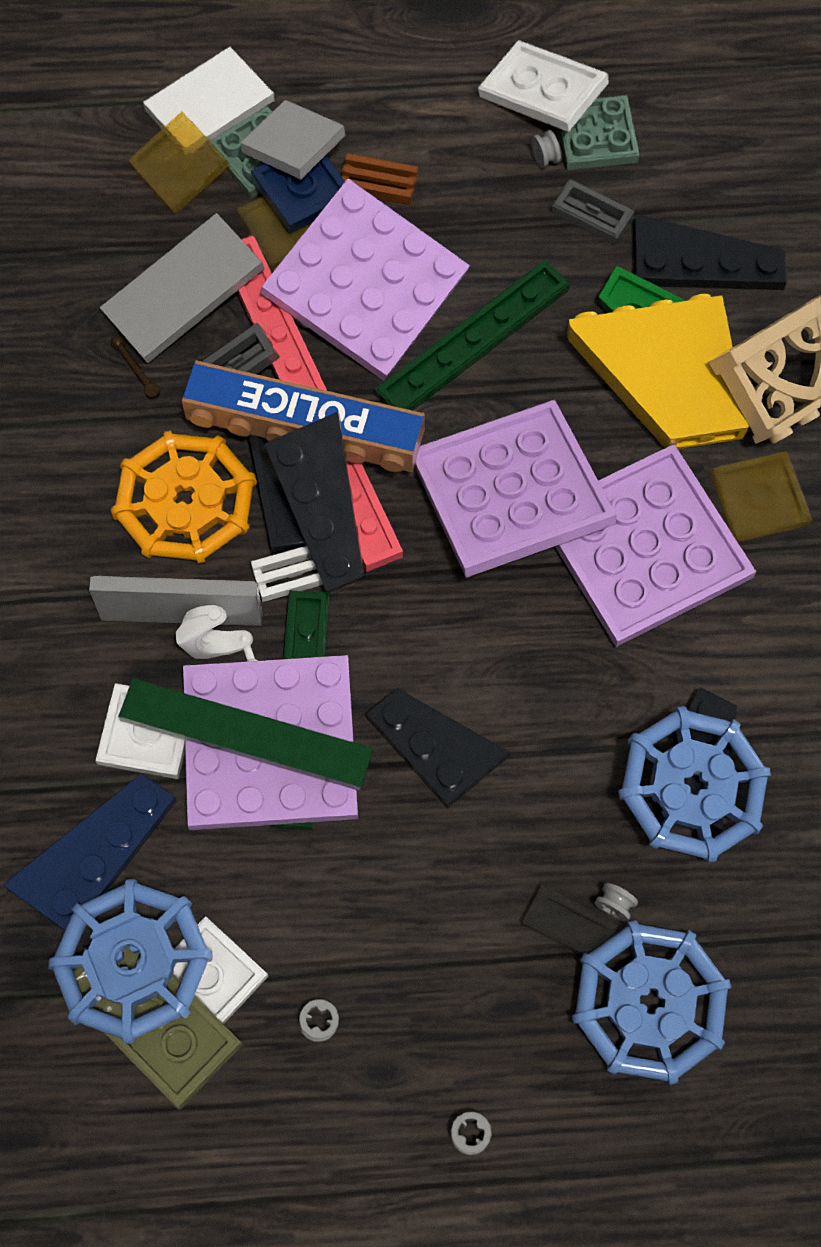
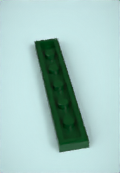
M544 259L375 388V396L383 404L414 411L567 293L570 283Z
M289 590L284 659L326 657L330 592ZM313 822L270 825V827L312 830Z
M132 678L118 716L120 721L358 791L362 790L373 755L372 747Z

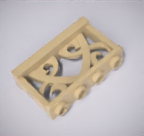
M821 295L709 361L716 376L721 374L754 433L752 438L755 443L769 438L771 443L774 444L791 435L793 431L790 426L796 422L799 426H802L820 416L818 408L821 407ZM802 329L807 330L809 333L807 341L815 339V344L803 341L801 337ZM783 337L793 348L800 352H816L815 367L809 387L797 385L779 377L786 361ZM765 352H770L775 358L771 371L767 368L772 363L766 361ZM747 374L758 383L755 389ZM766 389L771 392L767 398L768 409L773 408L774 402L781 406V414L778 418H771L762 403V396ZM793 401L805 402L801 406L794 409Z

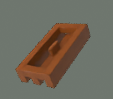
M347 153L345 165H343L342 178L345 182L350 177L371 181V183L351 180L376 199L411 205L418 177V167ZM386 184H389V185H394V186L405 187L406 190H404V189H399V188H394V187H388V186H385V185H386Z

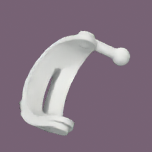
M206 605L189 610L183 618V623L176 631L177 644L195 659H209L244 650L247 662L258 661L254 658L252 652L253 636L250 632L246 630H213L214 627L226 620L227 614L222 607Z

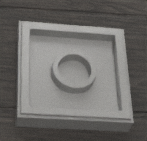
M285 100L241 142L242 153L302 179L345 136V129L342 124Z

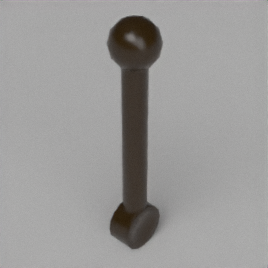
M121 335L113 336L111 346L115 350L120 351L142 382L146 397L152 400L157 399L160 395L159 386L149 381L125 347V339Z

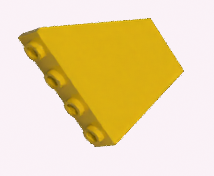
M699 294L683 302L673 303L671 300H661L651 304L650 307L635 309L634 306H622L613 310L612 313L597 315L596 312H584L576 315L574 319H569L568 341L664 448L675 444L677 449L744 438L749 425L721 374L716 376L709 364V361L733 347L723 296L711 297L709 294Z

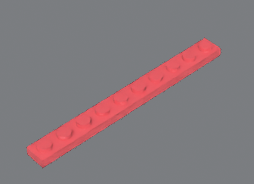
M254 235L242 239L262 261L265 269L237 290V293L252 326L258 323L265 330L266 336L271 340L274 349L280 355L279 359L270 364L276 378L327 391L292 315L260 293L263 284L272 273ZM347 461L363 565L366 572L403 558V550L362 463Z

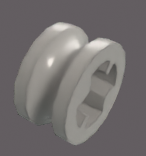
M546 131L543 137L539 135L532 136L531 147L540 168L547 167L549 161L554 164L561 161L560 147L552 131Z
M605 883L602 888L604 896L597 897L595 905L607 915L617 920L628 922L631 917L629 909L635 908L638 900L621 887Z
M319 999L307 1003L300 1013L299 1026L301 1032L312 1041L327 1040L337 1029L339 1015L336 1008L330 1002ZM316 1009L319 1014L327 1012L330 1015L331 1020L326 1022V1025L330 1027L326 1031L322 1032L318 1027L312 1029L308 1027L306 1021H311L312 1016L308 1015L311 1011Z
M465 1112L458 1116L451 1129V1140L454 1147L467 1155H475L482 1152L491 1138V1126L488 1120L476 1112ZM466 1121L476 1122V1129L483 1131V1140L476 1139L475 1146L465 1145V1137L458 1135L460 1126L466 1128Z

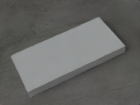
M216 213L104 303L100 309L148 364L265 269L262 261Z
M93 576L90 578L89 591L102 621L183 623V618L189 610L200 606L216 605L222 607L227 614L226 620L220 625L262 626L263 612L258 583L256 581Z

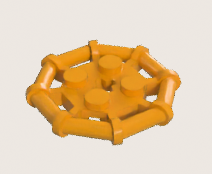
M171 430L163 432L164 436L130 459L124 458L120 463L119 467L122 471L115 506L111 508L112 518L122 524L142 549L141 554L149 559L153 556L194 560L198 564L205 563V558L238 535H245L249 530L250 526L247 522L253 487L257 484L256 475L244 467L226 445V439L219 435L215 438L173 434ZM176 450L207 454L200 461L191 456L178 458ZM169 452L170 461L154 472L150 473L143 469ZM218 459L233 476V479L222 481L212 469ZM138 480L145 484L144 498L142 502L132 504L135 481ZM179 492H192V503L187 505L184 501H181L177 504L174 501L178 498L177 494ZM236 493L233 514H228L223 511L226 495ZM147 515L157 527L155 532L150 535L136 517ZM217 523L223 525L218 531L200 542L199 536ZM173 533L183 534L184 538H191L192 544L164 540L167 536H174Z

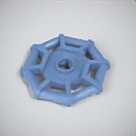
M685 706L675 707L673 713L639 734L633 733L628 739L630 750L622 789L618 790L619 799L626 802L650 840L649 845L655 850L661 847L703 858L706 863L715 862L718 855L751 834H758L762 829L763 825L760 820L767 779L771 777V771L769 767L763 765L740 730L741 724L735 719L730 722L688 711ZM689 728L720 737L714 745L691 740ZM676 731L679 744L664 753L653 746L656 742ZM728 742L747 771L737 773L733 760L724 754L723 750ZM646 757L654 763L651 781L648 786H640ZM693 774L699 776L700 781L704 785V789L698 790L696 795L691 794V787L684 784V779L691 778ZM750 782L745 812L734 806L738 783ZM651 796L654 802L657 801L663 809L661 813L665 819L661 825L643 797ZM723 816H727L736 823L718 836L712 837L709 825ZM674 824L697 830L698 839L671 833L670 830Z
M126 879L125 884L81 905L76 903L71 908L74 912L54 957L49 959V969L54 971L69 1010L68 1019L74 1025L81 1023L121 1038L124 1044L135 1043L136 1038L180 1017L186 1019L191 1013L189 1007L207 963L212 961V951L207 949L190 909L192 902L185 896L178 898L138 884L136 879ZM140 902L165 911V913L158 920L147 919L137 914V903ZM124 904V913L100 924L94 919V917ZM176 921L189 950H175L167 929ZM86 925H88L93 930L90 937L92 939L88 950L85 948L82 956H73ZM126 949H130L134 954H141V959L137 961V966L132 970H129L127 966L119 967V962L124 959L123 952ZM189 962L177 993L174 996L166 988L173 977L174 967L176 963ZM75 968H84L92 988L84 997L72 971ZM158 995H161L168 1002V1004L135 1019V1006ZM101 998L122 1005V1019L95 1010L93 1007Z
M636 920L627 922V927L590 954L584 953L581 957L582 971L576 1013L572 1015L573 1023L578 1024L607 1064V1071L615 1075L619 1072L663 1080L668 1085L678 1083L680 1076L715 1050L721 1051L725 1041L722 1039L727 993L728 989L732 987L730 980L724 979L695 939L696 934L688 930L684 933L640 925ZM643 943L676 948L670 960L645 956ZM631 946L634 957L633 961L617 972L605 966L607 962ZM685 954L705 980L706 985L695 987L689 975L679 966ZM599 975L609 982L605 1008L594 1010ZM650 990L657 992V998L662 1000V1007L656 1008L654 1014L647 1013V1006L640 1004V997L647 996ZM710 994L706 1029H703L694 1023L697 997ZM608 1017L610 1022L614 1023L620 1031L619 1034L623 1041L618 1049L597 1022V1019ZM686 1032L699 1039L672 1059L669 1045ZM632 1045L655 1048L658 1051L660 1062L627 1056Z

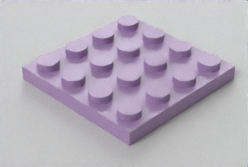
M347 179L263 284L260 293L385 381L466 274L470 265L350 179Z
M555 400L420 446L414 467L465 577L616 525V513Z
M675 444L599 480L605 495L616 513V525L555 546L615 647L754 578L756 570Z
M348 655L183 666L184 693L353 742ZM185 740L187 819L189 830L358 819L357 792L355 789Z

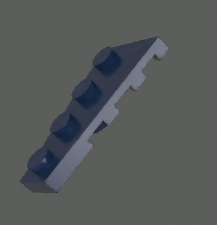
M139 775L4 883L3 886L65 931L74 912L71 908L76 903L81 905L108 892L177 802L175 796L145 775Z

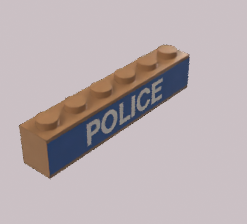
M197 360L194 363L182 399L186 419L197 426L205 428L217 426L228 429L231 433L238 436H249L251 434L264 437L268 441L335 412H339L347 461L353 463H363L366 461L381 465L382 468L391 472H401L404 470L413 473L424 435L425 413Z

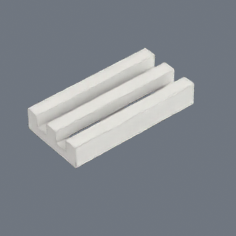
M307 546L251 561L262 602L289 595V590L304 591L323 585L320 575L317 573L272 587H266V583L287 577H295L317 569L313 559L287 566L311 559L312 556Z

